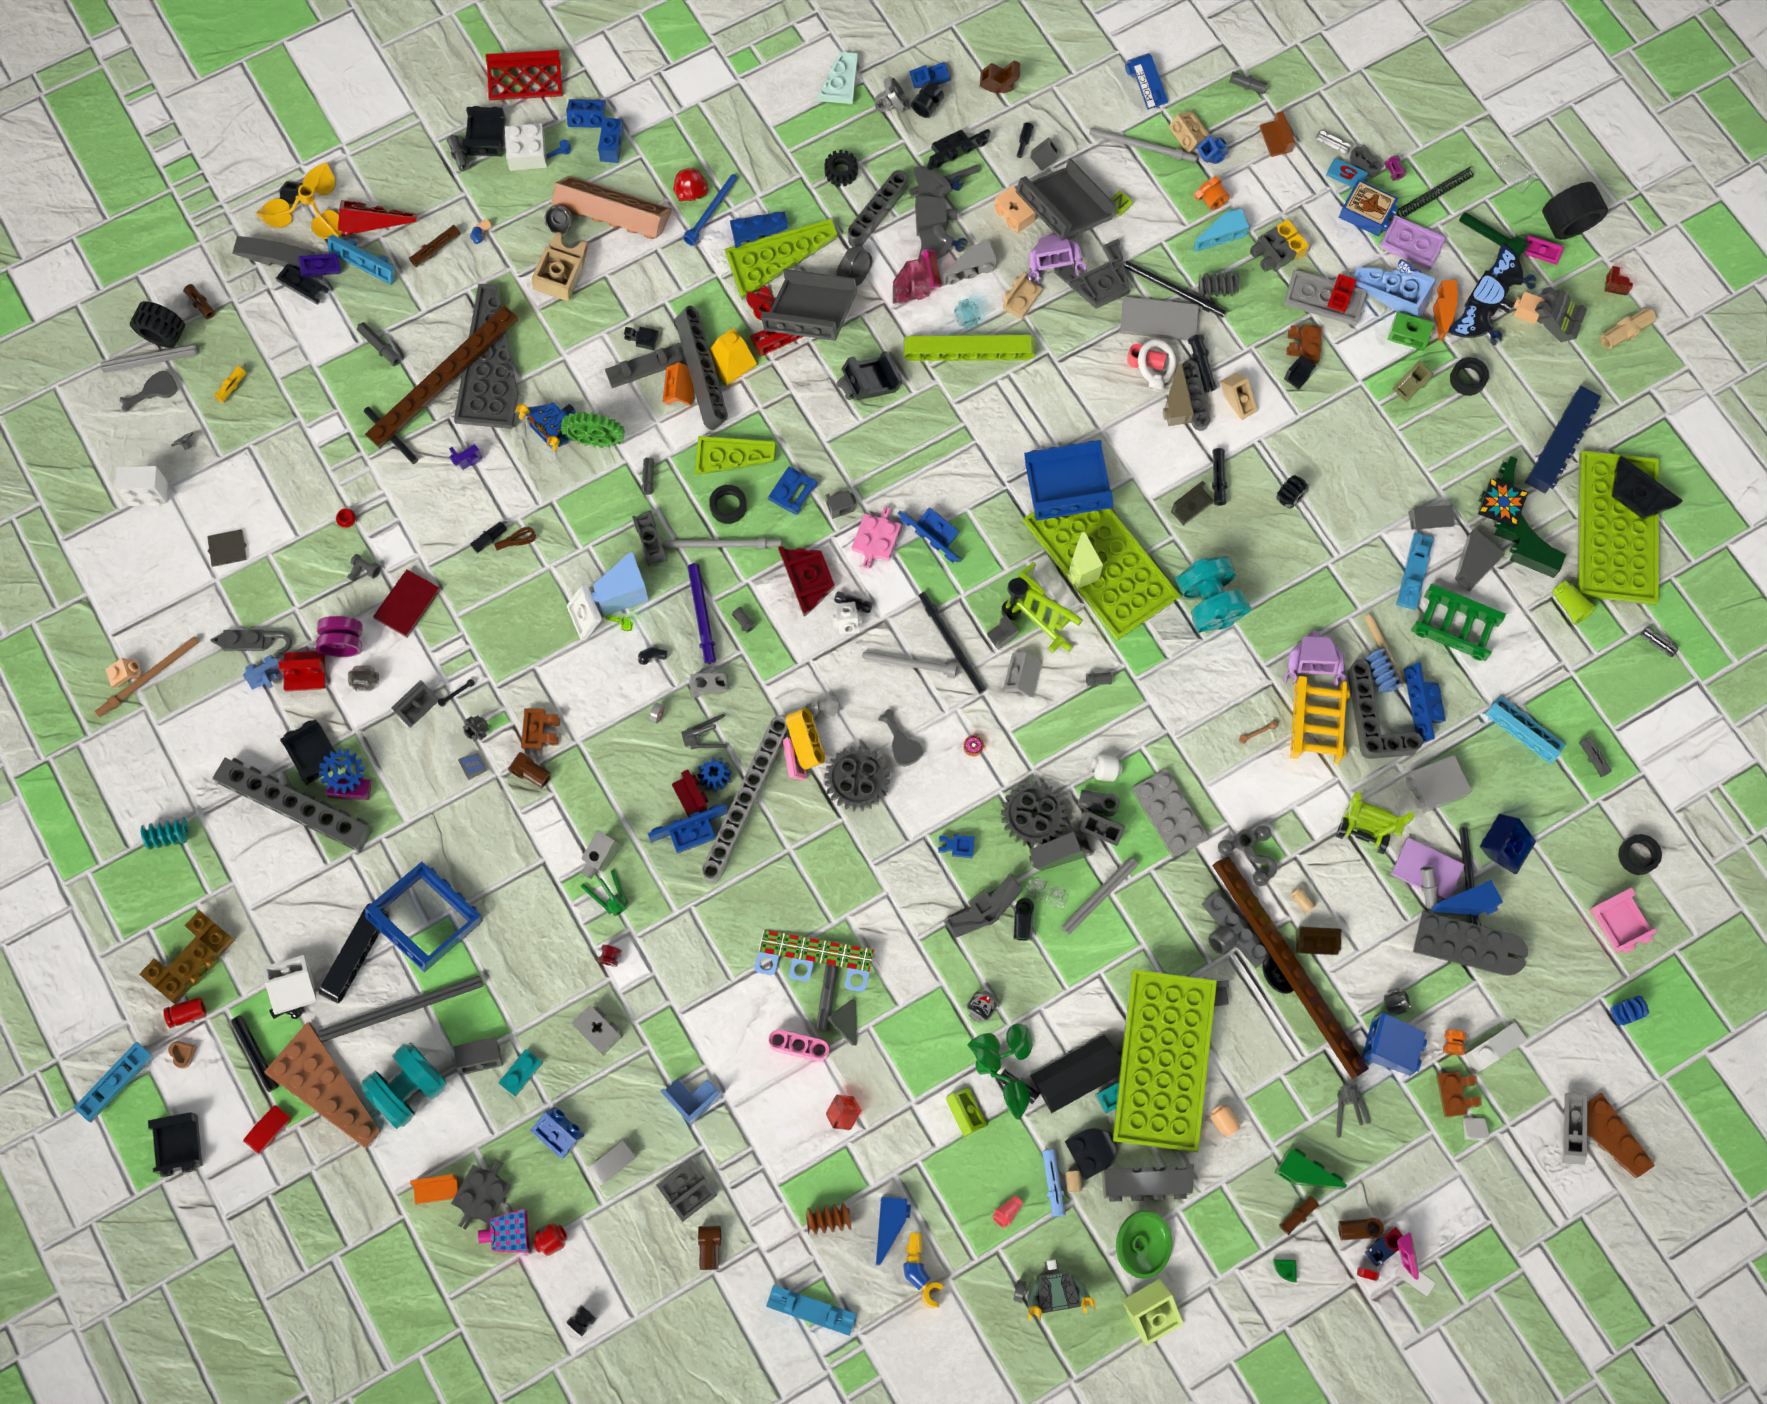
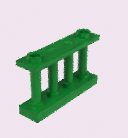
M1430 584L1424 594V598L1429 600V604L1422 622L1416 621L1411 631L1421 638H1429L1471 655L1475 660L1486 661L1492 651L1485 649L1494 626L1499 627L1504 621L1506 613ZM1437 604L1448 608L1440 630L1429 626ZM1456 611L1467 616L1459 638L1448 634ZM1474 619L1485 623L1478 645L1467 641Z

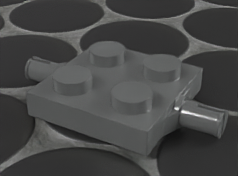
M495 1159L490 1170H483L474 1164L472 1165L451 1202L452 1205L460 1208L465 1214L458 1225L462 1228L463 1226V1229L467 1230L472 1218L480 1219L490 1224V1219L494 1217L511 1186L497 1175L504 1164L500 1161L498 1164L499 1160Z

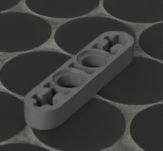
M1187 360L1182 364L1191 405L1194 400L1202 403L1200 408L1192 405L1194 415L1191 423L1195 430L1203 431L1208 428L1210 423L1208 406L1198 364L1195 361ZM1187 367H1190V370H1193L1191 378H1189V371L1186 370ZM1190 383H1195L1198 386V389L1192 391L1189 389L1188 385ZM1199 413H1201V420L1204 421V424L1198 421Z

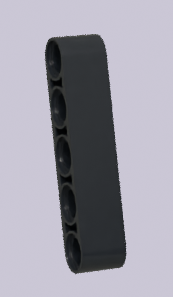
M365 908L319 989V995L337 1004L345 997L380 934V931L365 918ZM383 910L382 913L388 918L389 912Z

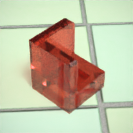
M1612 266L1606 275L1604 291L1627 296L1633 287V283L1629 282V277L1619 276L1620 267Z
M836 1094L826 1112V1116L834 1129L851 1130L862 1110L854 1096Z

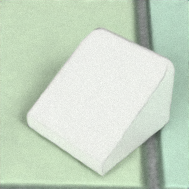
M1463 1118L1464 1140L1489 1139L1485 1118Z

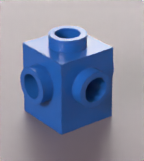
M1209 135L1196 147L1201 154V158L1206 163L1218 164L1229 153L1226 141L1222 137Z

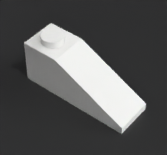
M1514 1022L1463 1056L1473 1071L1478 1073L1527 1041V1039Z

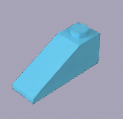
M1242 209L1229 210L1217 219L1196 239L1193 248L1194 252L1246 237L1249 225Z

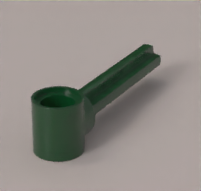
M1466 212L1459 219L1462 224L1497 245H1506L1519 260L1529 247V244L1519 237L1510 239Z

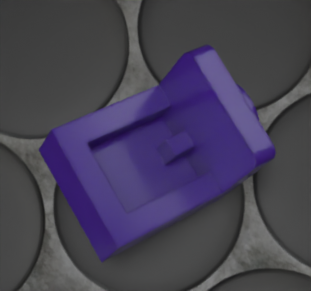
M475 444L460 454L453 447L449 448L451 456H449L450 460L455 466L459 465L462 470L477 464L482 458Z

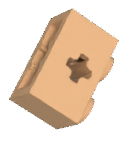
M1013 186L995 197V212L1006 220L1008 227L1014 229L1016 233H1019L1035 222L1036 213L1016 193V189Z

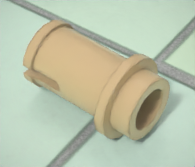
M1299 887L1290 894L1292 896L1291 900H1295L1305 914H1307L1316 905L1304 893L1305 889L1302 890Z

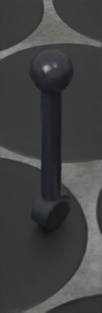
M469 679L465 685L446 698H440L438 700L439 706L444 707L451 698L466 688L474 686V680Z

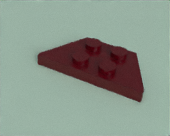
M780 546L778 551L803 616H807L835 588L826 561L820 550L808 551L802 548L794 550L785 549V547Z

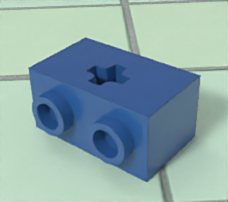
M603 117L598 145L600 162L619 163L624 134L622 119Z

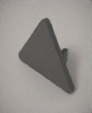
M853 999L831 1014L828 1020L852 1046H856V1001Z

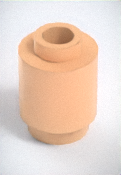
M1220 1104L1211 1111L1213 1114L1210 1117L1221 1134H1225L1226 1137L1231 1136L1241 1128L1238 1125L1239 1121L1227 1105L1223 1107Z

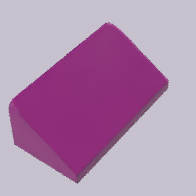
M358 779L361 784L359 787L353 785L354 791L352 792L347 788L345 794L342 793L341 789L334 793V788L331 787L329 790L326 789L325 794L328 798L369 800L372 780ZM340 781V782H338V784H346V783H347L346 781Z

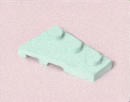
M839 52L831 67L830 74L825 79L821 91L816 96V101L853 104L858 53Z

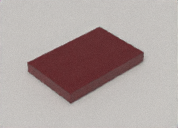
M406 569L373 618L408 638L441 590L436 585Z

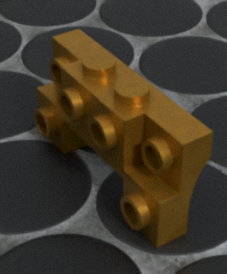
M200 910L184 925L196 937L166 968L154 958L139 974L174 1004H177L192 986H196L202 980V975L217 964V959L235 941Z

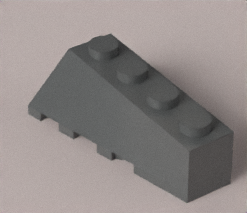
M1194 1164L1186 1165L1184 1169L1166 1166L1158 1170L1155 1167L1139 1168V1170H1134V1168L1102 1171L1103 1197L1109 1198V1202H1121L1122 1198L1131 1197V1201H1144V1197H1152V1200H1166L1165 1196H1174L1175 1200L1187 1199V1195L1193 1193Z

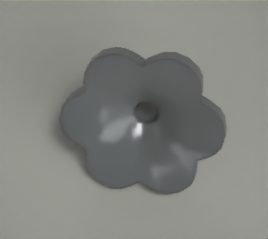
M194 433L185 434L175 440L171 446L182 445L185 450H188L192 447L188 440Z

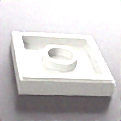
M582 585L567 604L568 611L581 640L587 639L602 620L588 585Z

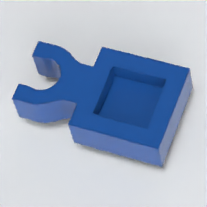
M954 835V839L950 840L946 836H939V842H945L947 845L944 848L938 847V853L952 851V857L973 858L974 837Z

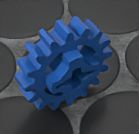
M338 749L337 754L330 751V758L324 756L323 760L325 763H320L319 766L321 769H324L319 772V776H324L321 783L327 782L326 789L329 790L333 787L334 793L341 789L342 793L345 794L347 788L351 792L354 791L353 785L359 787L361 783L358 779L364 778V775L360 772H363L365 767L359 766L362 763V759L356 760V753L352 756L349 755V749L345 753ZM336 759H346V760H345V761H339V762H338ZM352 765H354L356 769V775H354V773L351 772ZM328 767L333 772L331 778L328 775ZM342 768H345V774L342 773L341 775H339L338 769L341 770ZM340 781L347 782L346 784H338Z

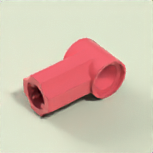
M1133 344L1129 349L1127 363L1133 368L1139 367L1138 357L1133 356V354L1139 355L1140 349L1143 346L1141 344ZM1149 350L1146 355L1147 367L1163 370L1166 353Z

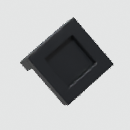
M1301 355L1287 370L1284 380L1299 390L1313 375L1316 365Z

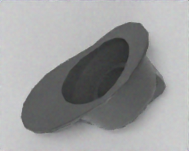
M862 245L848 249L837 268L836 275L855 278L856 286L860 285L872 266V256Z

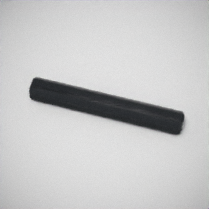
M242 1016L233 1018L231 1023L264 1087L268 1092L274 1091L278 1088V1084L264 1073L269 1066Z

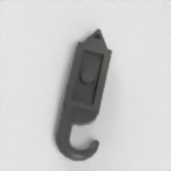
M223 630V633L210 639L212 643L220 646L223 651H264L270 647L273 639L281 638L285 640L286 644L282 649L277 650V653H284L289 650L292 644V638L285 631Z

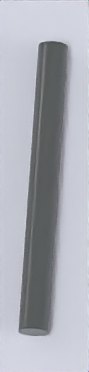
M975 165L944 176V178L950 183L953 182L955 176L964 178L978 173L979 168ZM918 186L909 189L910 196L917 195L919 189Z

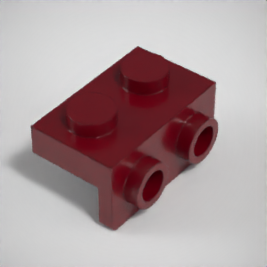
M688 769L681 772L682 779L672 783V787L688 818L695 812L703 813L708 811L706 803L709 801L705 792L699 791L697 785L700 783L696 775H691Z

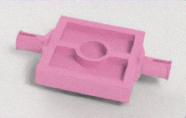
M887 507L883 508L881 517L864 513L851 547L852 551L865 556L862 564L863 568L870 569L873 559L889 561L902 525L888 519L892 511L889 507L888 509Z

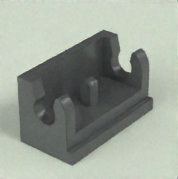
M1452 505L1418 507L1408 512L1411 530L1455 526Z
M420 680L391 708L411 728L438 703L439 698Z
M496 1037L454 1046L456 1068L460 1075L503 1066L500 1046Z

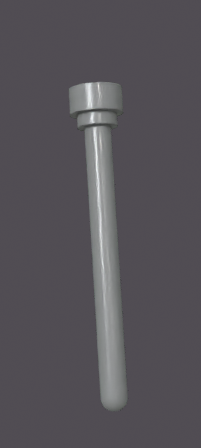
M872 652L862 653V658L865 660L943 672V675H947L948 678L955 679L957 663L955 662L943 665Z

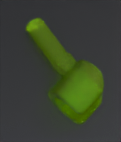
M606 616L607 620L621 624V630H632L633 623L630 618Z

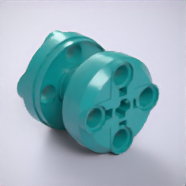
M1229 556L1200 559L1175 578L1180 592L1185 598L1202 597L1203 602L1199 603L1191 611L1192 620L1198 633L1228 628L1252 610L1242 590L1226 592L1224 590V586L1228 585L1236 576Z
M411 1042L402 1044L392 1055L402 1070L389 1082L375 1070L362 1080V1085L360 1086L367 1099L396 1129L405 1127L415 1116L414 1111L406 1103V1100L419 1088L433 1100L445 1091V1086L447 1085L442 1075Z

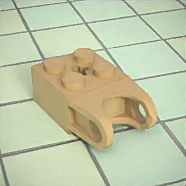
M557 232L548 247L544 249L532 276V286L535 291L569 302L583 269L588 241L582 240L577 247L566 248L562 245L563 233Z

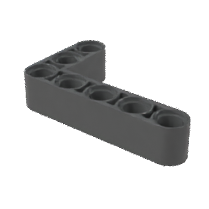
M1356 660L1348 670V681L1361 754L1367 759L1414 755L1423 744V739L1418 733L1381 735L1370 666L1365 660ZM1355 668H1359L1363 674H1358ZM1358 687L1364 688L1366 693H1361ZM1361 706H1366L1369 712L1363 711ZM1364 725H1369L1372 731H1367ZM1407 741H1412L1415 747L1409 746ZM1387 743H1393L1395 745V749H1391ZM1367 744H1372L1376 750H1370Z

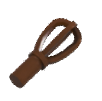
M523 527L514 532L510 537H507V539L494 543L498 551L509 546L529 544L535 540L536 534L533 528ZM527 533H532V534H531L530 536H528V537L515 540L516 538H518V537H520V536H523V535H525V534H527Z

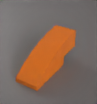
M1457 280L1441 281L1437 289L1438 298L1433 305V312L1439 341H1443L1456 313L1458 302Z

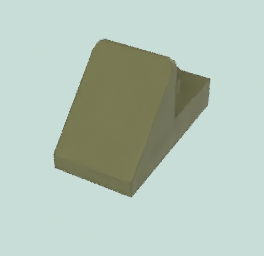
M1419 360L1392 389L1405 402H1408L1420 388L1426 386L1434 373Z

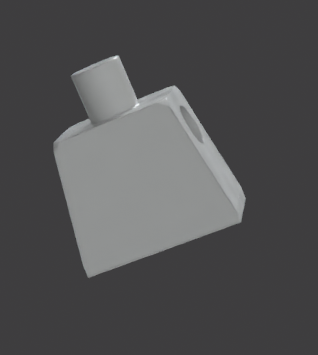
M597 830L581 858L587 862L581 874L592 879L597 870L604 872L622 847V844Z

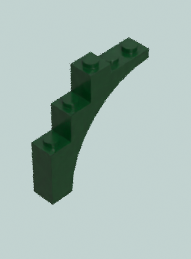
M1510 456L1506 462L1503 461L1498 470L1501 475L1499 478L1496 477L1495 480L1514 486V471L1517 458ZM1482 491L1478 499L1479 502H1482L1485 491ZM1522 514L1515 528L1495 521L1494 527H1496L1494 535L1513 542L1509 551L1512 553L1511 561L1555 578L1561 570L1566 557L1565 553L1551 547L1530 528Z

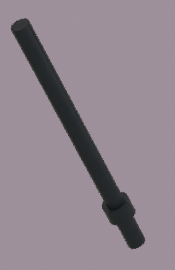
M1126 261L1124 264V268L1202 307V310L1208 313L1212 312L1223 318L1227 312L1214 305V302L1208 299L1204 300L1129 261Z
M922 592L918 596L925 606L927 615L932 617L979 695L984 693L986 689L938 614V608L935 604H932L927 594Z
M1467 827L1459 828L1466 889L1469 890L1475 887L1468 829ZM1470 915L1471 924L1482 926V923H1479L1478 915Z

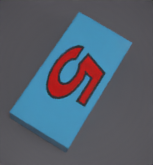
M1334 158L1326 176L1354 187L1357 180L1365 181L1368 172Z

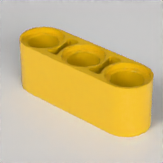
M803 708L787 714L786 724L800 766L807 770L825 762V754L809 709Z

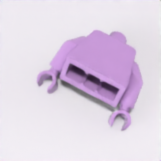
M1055 233L1040 238L1038 244L1029 253L1030 270H1032L1028 274L1029 280L1032 282L1033 278L1037 277V281L1040 284L1041 277L1037 269L1045 270L1074 264V262H1076L1075 274L1079 276V269H1083L1086 274V264L1081 261L1083 258L1078 243L1071 239L1061 241Z
M1318 631L1309 632L1308 636L1303 637L1301 643L1296 644L1290 652L1287 666L1289 672L1284 677L1285 683L1287 682V676L1293 677V684L1296 682L1295 670H1297V673L1335 675L1337 672V676L1332 680L1333 685H1338V678L1342 682H1347V677L1343 675V671H1345L1343 653L1336 645H1333L1331 638L1320 637Z

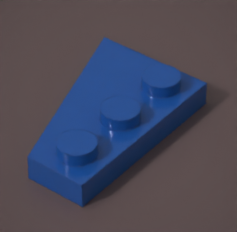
M785 211L730 220L735 248L742 246L741 243L748 240L754 242L758 236L763 234L769 236L788 229Z

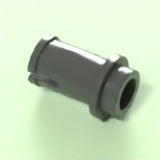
M742 607L733 611L732 616L742 626V631L748 633L755 628V621L749 618Z
M1090 671L1089 674H1086V684L1094 687V685H1111L1112 674L1111 672L1093 673V671Z

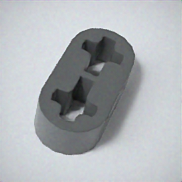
M1360 146L1353 148L1349 157L1350 162L1355 167L1368 172V177L1377 176L1381 170V162L1365 148Z

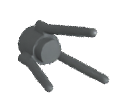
M725 714L681 731L685 747L691 746V750L697 748H727V744H697V742L701 741L699 734L716 728L715 724H710L724 718Z
M1356 1084L1340 1087L1341 1093L1337 1094V1138L1341 1137L1343 1101H1345L1346 1105H1354L1359 1125H1363L1360 1109L1366 1123L1370 1124L1368 1113Z

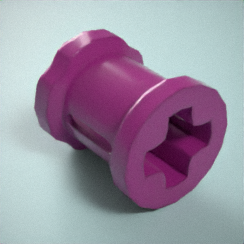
M1393 156L1384 163L1391 173L1392 181L1399 180L1407 174L1406 169H1403L1400 163L1401 159L1399 156Z

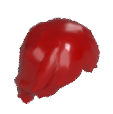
M686 168L676 174L673 191L678 201H695L703 196H707L708 184L699 170Z

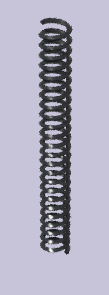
M1471 167L1466 168L1454 177L1439 184V186L1398 208V216L1401 217L1399 210L1401 215L1406 217L1409 213L1412 214L1418 208L1420 209L1421 206L1423 207L1430 203V201L1432 202L1439 196L1444 195V192L1447 193L1453 187L1456 188L1462 182L1464 183L1473 177L1474 174L1470 170Z

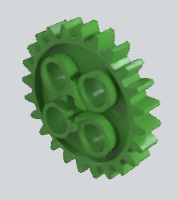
M575 412V415L570 413L569 416L565 415V418H562V434L566 435V438H571V441H577V444L582 443L585 446H599L600 448H603V446L610 448V445L616 447V444L620 445L623 442L625 434L624 426H620L621 423L615 422V419H609V416L594 415L593 412L590 414Z

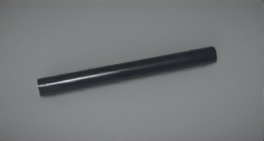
M370 407L364 409V413L375 424L380 420L379 416ZM396 435L393 436L390 441L412 464L417 463L418 458Z

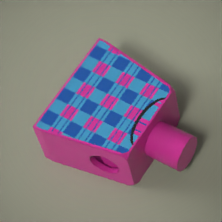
M522 1209L491 1218L490 1229L478 1230L479 1244L491 1242V1250L494 1252L530 1253L528 1211Z

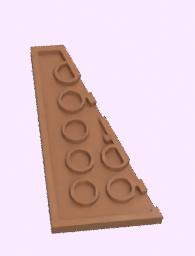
M307 1022L264 1073L363 1148L367 1149L380 1134V1130Z

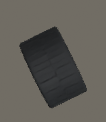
M1584 182L1571 186L1551 198L1543 207L1542 213L1554 237L1559 240H1565L1580 235L1601 222L1608 213V207L1593 182Z

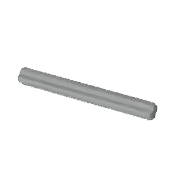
M192 344L103 361L100 363L103 373L196 356L198 352L197 347Z
M1129 858L1062 925V930L1068 935L1071 934L1138 866V863L1133 858Z

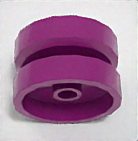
M329 616L319 619L317 622V633L319 635L316 639L317 652L330 657H352L360 654L362 641L359 637L362 635L363 624L357 619L343 616Z

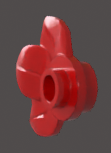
M767 286L761 288L757 294L748 291L746 296L748 305L753 309L755 317L761 320L763 314L760 310L770 312L776 299L772 298Z

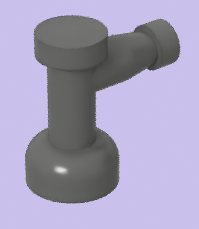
M355 554L350 562L354 566L347 578L354 581L357 574L363 568L367 571L369 577L375 579L380 574L382 566L378 563L370 564L363 560L359 554Z

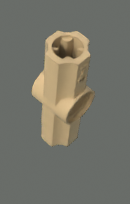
M1646 307L1632 317L1627 316L1623 318L1615 327L1601 335L1602 345L1605 348L1612 349L1625 340H1632L1641 330L1657 320L1655 312Z

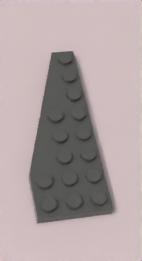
M478 283L469 337L502 307L497 285ZM507 332L462 372L454 416L455 424L513 429L518 390Z

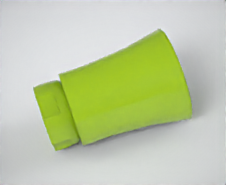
M1567 580L1561 582L1552 590L1556 600L1567 612L1574 625L1585 620L1597 608Z

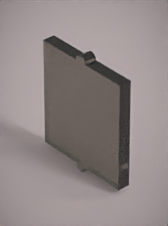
M242 529L207 536L209 545L207 552L210 554L212 567L247 560L245 550L247 544L244 542Z

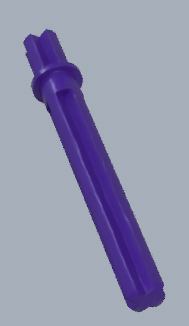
M692 563L687 568L701 641L699 647L702 648L704 663L712 664L716 662L715 642L712 640L700 568L698 564Z

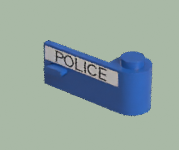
M1147 53L1129 59L1125 65L1126 72L1132 78L1136 77L1147 110L1167 104L1168 100L1151 54Z

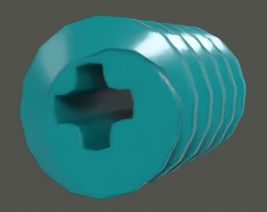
M183 817L181 824H179L176 818L173 825L170 824L169 820H166L165 827L162 826L160 821L157 822V828H154L153 824L149 823L148 830H146L144 825H141L140 832L144 845L147 849L151 850L154 846L161 848L162 845L168 847L171 843L177 845L179 841L182 844L187 843L189 828L186 818Z

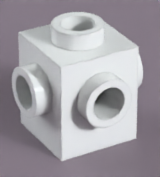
M855 602L835 604L836 615H833L834 627H838L839 635L858 633V624H862L861 612L856 610Z

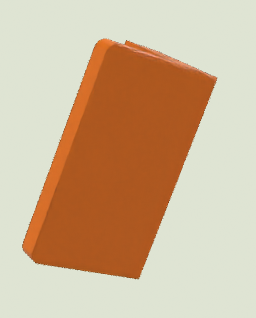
M678 362L666 367L662 402L669 405L680 401L688 406L692 405L694 387L688 366Z
M455 1174L410 1180V1185L414 1187L416 1205L451 1200L459 1190L458 1176Z

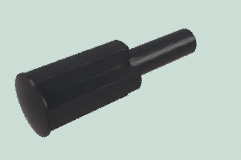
M1028 122L1023 124L1020 134L1018 158H1022L1025 145L1029 143L1034 128L1033 124Z

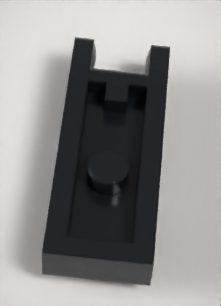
M288 264L276 277L277 282L316 305L320 303V300L315 297L321 290L324 293L329 291L326 286L309 276L302 277L300 271Z

